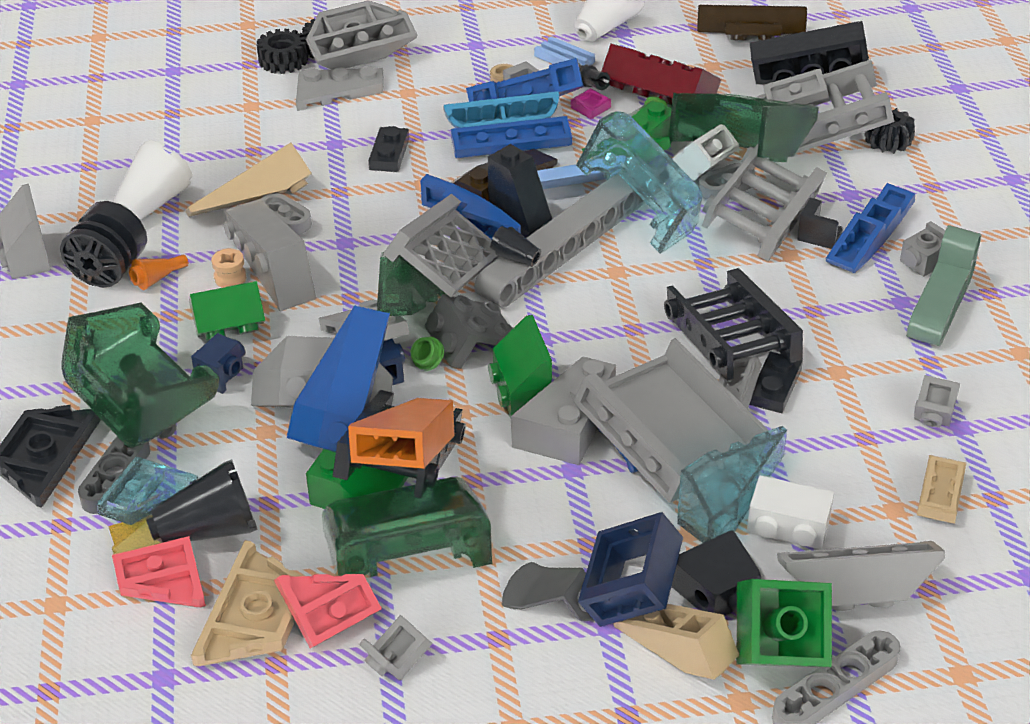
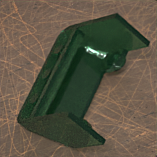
M673 93L669 138L672 142L695 141L722 124L726 126L739 143V147L749 148L751 146L755 148L758 144L757 157L769 158L770 161L787 162L788 157L795 156L818 120L819 107L738 94Z

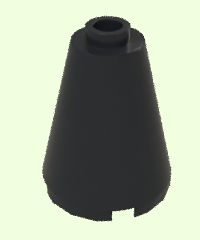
M232 459L223 462L151 509L153 517L147 518L146 521L153 540L161 538L162 543L189 536L190 541L247 534L258 530L237 471L229 473V471L235 469Z

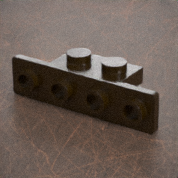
M698 5V32L725 33L730 35L731 40H747V35H758V40L774 38V36H781V34L806 32L807 7Z

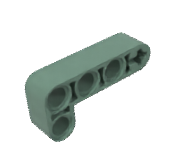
M951 225L947 226L941 242L938 262L911 315L906 334L908 338L941 346L971 282L978 256L981 233Z

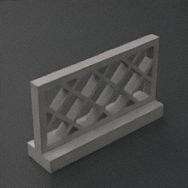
M450 194L400 229L383 253L392 262L403 257L450 297L474 279L484 268L499 258V256H496L495 251L490 248L492 240L456 211L461 201L453 194ZM443 235L450 236L451 239L444 238ZM462 240L468 242L469 245L464 244ZM430 244L436 245L438 249L431 247ZM450 250L456 251L457 255L450 253ZM469 256L475 257V260L470 259ZM437 260L444 261V264L438 263ZM456 265L463 267V270L458 269Z

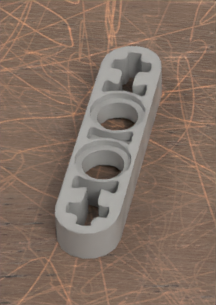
M873 631L833 657L832 667L817 668L781 693L774 702L773 724H816L890 672L897 665L900 652L898 639L885 631ZM873 649L878 651V653L872 656ZM844 666H855L863 674L859 677H848L843 674L841 668ZM816 686H824L830 689L833 695L829 698H819L811 692V689ZM798 709H800L799 716L794 714ZM785 710H787L790 714H784Z

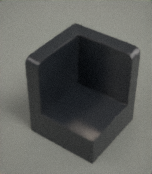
M809 198L800 214L797 240L832 249L841 236L843 227L838 226L839 222L837 220L820 216L822 200Z

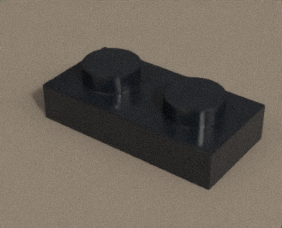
M396 126L379 128L368 160L369 170L399 172L409 141V129Z
M769 351L759 373L749 405L782 414L802 370L803 360L790 363L782 354Z

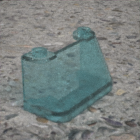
M615 111L601 118L576 166L586 176L591 174L592 171H600L605 173L604 177L607 180L617 174L623 178L657 214L649 224L653 229H656L650 244L661 254L692 233L698 225L702 192L698 185L630 115L621 111Z

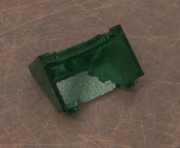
M142 302L68 317L61 360L62 374L66 383L128 447H137L148 443L212 400L217 393L220 377L206 365L196 366L189 376L156 344L160 331L159 320Z
M448 477L437 480L434 487L429 486L421 499L414 497L415 485L336 500L323 510L322 522L335 576H343L344 574H364L365 576L369 573L370 577L378 576L377 562L447 547L451 548L454 559L462 558L461 554H466L470 557L473 568L492 564L491 524L487 512L466 480L460 477Z

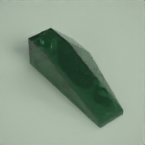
M381 252L377 311L390 313V316L413 315L424 309L426 302H436L438 296L442 294L447 295L403 257L392 262L383 255L384 252Z

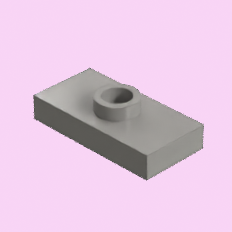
M758 356L734 360V379L727 381L722 374L719 382L747 409L762 366Z

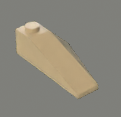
M290 142L187 207L185 212L190 217L255 201L272 193L283 194L290 190L294 194L308 184L305 179L311 175V171Z

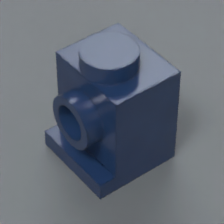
M217 333L191 356L195 381L223 394L227 390L226 383L243 369L242 357L246 354L244 346L235 339Z

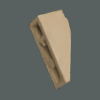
M667 604L666 609L613 623L615 628L684 673L715 680L739 656L725 617L722 614Z

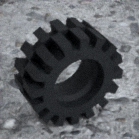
M284 28V31L275 29V33L268 31L266 35L262 34L260 39H257L256 46L259 66L263 67L265 71L271 69V73L276 74L277 71H280V74H285V71L289 70L292 73L295 72L294 68L300 70L302 65L305 66L307 64L306 37H304V34L298 33L297 30L290 32L286 28Z

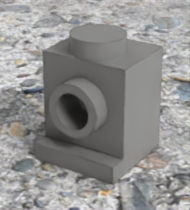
M932 221L926 223L924 230L903 241L900 262L923 277L933 272L938 262L945 230Z

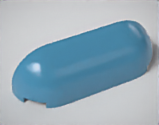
M559 91L443 105V110L447 120L455 128L551 118L558 106Z

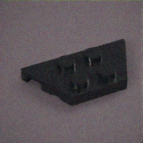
M94 401L93 408L72 411L71 404L56 406L52 409L25 410L0 444V476L37 507H43L105 415L106 408L104 402Z

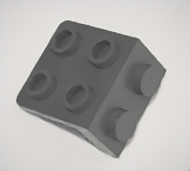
M445 294L441 295L424 325L430 336L438 339L443 344L444 358L450 367L460 369L477 342L497 345L513 329L502 316L501 309L494 303L489 301L482 303L472 301L462 295L450 297Z

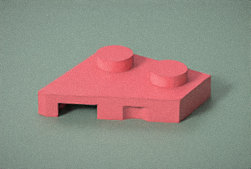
M189 536L112 555L121 596L199 608L206 606Z
M314 574L313 576L281 575L274 580L310 649L382 609L364 574H344L343 576H331L330 574Z

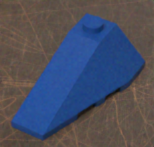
M354 305L296 399L286 438L336 451L337 442L348 430V426L354 423L370 402L390 313Z

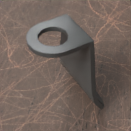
M529 562L521 566L511 576L503 592V607L526 609L563 600L578 620H593L587 612L581 610L578 604V594L582 589L586 575L583 568H549L540 566L535 562Z

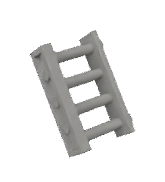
M871 59L824 74L823 78L829 98L771 114L766 95L757 96L764 122L774 119L777 127L771 128L770 132L778 159L894 122L890 98L887 92L874 95L872 87L877 86ZM856 92L861 93L862 100L845 104L844 96ZM828 101L832 102L834 109L817 114L814 106ZM803 110L806 118L788 123L785 115Z
M761 139L755 148L750 146L743 156L742 164L716 197L710 195L702 210L706 213L702 226L708 228L714 219L719 216L759 238L758 242L762 243V246L757 256L769 262L799 221L800 214L809 198L815 199L818 195L827 172L816 167L809 177L806 175L801 177L763 157L762 154L767 141ZM757 167L795 187L797 193L793 191L788 193L751 172ZM743 183L784 204L783 208L785 210L782 208L777 210L739 190L740 186ZM731 199L767 218L773 226L766 225L764 227L725 205Z

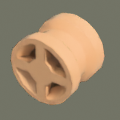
M231 248L222 249L212 256V267L215 270L214 279L219 287L239 285L246 281V271L243 267L244 257L239 250Z

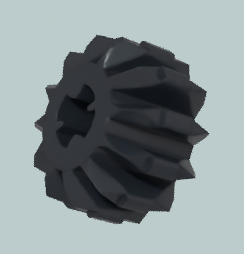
M898 108L892 110L894 122L865 131V142L871 144L872 149H881L882 153L890 151L894 154L896 150L905 151L908 146L912 145L915 137V119L910 117L908 112H900Z

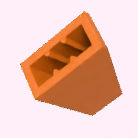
M415 398L351 423L348 426L351 463L424 469L455 436L453 400Z

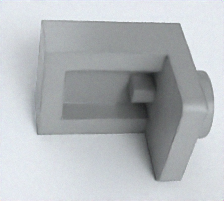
M924 375L919 398L915 405L914 418L919 419L921 423L930 427H940L941 425L949 427L960 383Z
M400 615L374 645L365 638L359 645L369 654L364 661L382 677L388 671L400 681L433 643Z

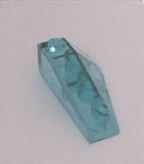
M780 426L755 435L749 444L743 445L739 441L732 443L729 451L724 453L715 449L707 452L682 469L677 524L702 543L730 530L735 532L750 508L759 475L771 477L784 457L788 430Z

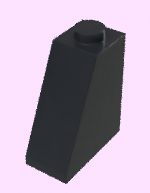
M512 144L489 155V202L520 224L521 235L527 238L552 220L533 157Z

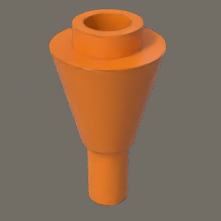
M183 254L170 259H134L129 268V276L135 286L146 290L169 275L171 271L187 267L189 264L188 258Z

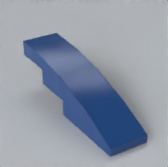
M426 174L420 180L423 206L432 208L444 198L453 194L461 201L456 211L491 240L501 226L506 228L513 227L521 234L520 224L482 197L429 174Z
M887 183L876 199L873 197L870 199L862 213L856 212L827 255L826 262L856 273L880 249L903 220L915 202V193Z

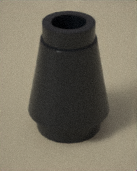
M501 226L495 232L490 244V248L495 251L496 256L531 267L538 262L541 255V249L537 248L513 227L506 228Z

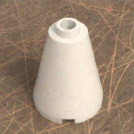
M586 0L574 24L576 33L583 40L595 41L636 16L643 9L645 0Z
M153 140L145 141L139 147L112 201L131 210L140 220L181 193L192 182L189 181L192 177V172L184 159L174 150L169 154L162 149L165 144Z

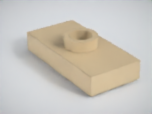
M929 455L917 516L955 524L966 462Z

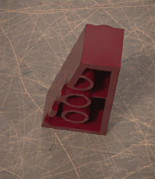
M610 43L601 72L609 74L611 81H608V83L613 88L624 90V87L628 86L633 88V94L648 98L649 94L659 96L658 98L665 100L667 105L674 106L676 101L684 104V110L699 114L700 110L711 111L722 80L702 68H693L674 61L672 64L671 61L651 54L648 57L643 52Z

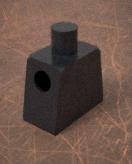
M730 530L679 554L671 587L698 610L724 616L732 612L737 615V582L761 579V574L736 533Z

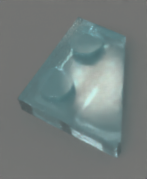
M135 457L98 501V515L132 525L151 515L153 507L197 480L198 475Z

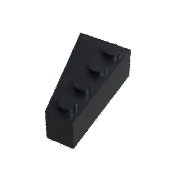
M863 21L750 43L755 82L762 85L820 68L822 75L869 60Z

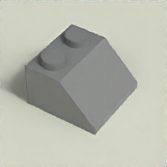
M29 184L22 185L0 213V262L2 268L9 267L12 279L51 271Z

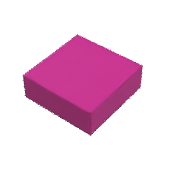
M591 88L571 99V109L590 119L611 108V99Z

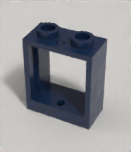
M663 512L598 531L578 602L600 627L666 609L683 536ZM646 555L642 572L621 578L625 561Z

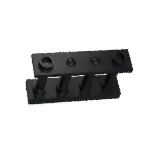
M740 268L727 271V284L724 289L687 299L673 285L667 287V300L664 302L667 318L672 320L710 361L713 369H717L727 381L734 379V360L775 349L777 352H780L790 363L803 360V330ZM727 301L733 305L703 314L697 311V309ZM740 317L748 320V322L718 330L711 326ZM756 333L765 337L732 347L727 343V341Z
M380 390L354 422L395 407L392 406L394 393ZM455 408L453 411L455 436L424 469L351 463L349 430H347L337 442L333 477L348 480L355 469H361L362 466L415 478L414 497L421 499L429 486H435L439 470L454 446L461 444L466 429V423L461 422L463 409Z

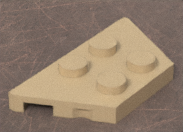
M245 540L192 651L193 666H204L282 651L295 623V619L274 580L281 575H301L294 570L286 569L283 563L273 556L266 558L256 551L254 543Z

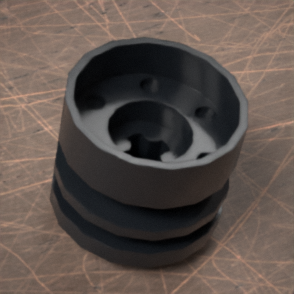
M110 201L96 202L89 207L79 219L78 224L63 238L60 245L61 258L66 267L83 282L101 288L112 287L121 280L123 274L128 271L132 261L137 259L145 249L148 241L147 232L141 220L131 210L121 204Z

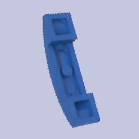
M574 58L549 65L548 69L497 83L490 81L466 88L468 100L471 102L559 91L560 97L584 87L578 59Z

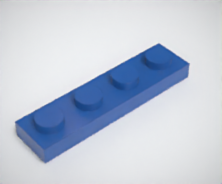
M567 116L453 128L451 129V141L455 158L490 155L509 144L522 151L572 145V133Z

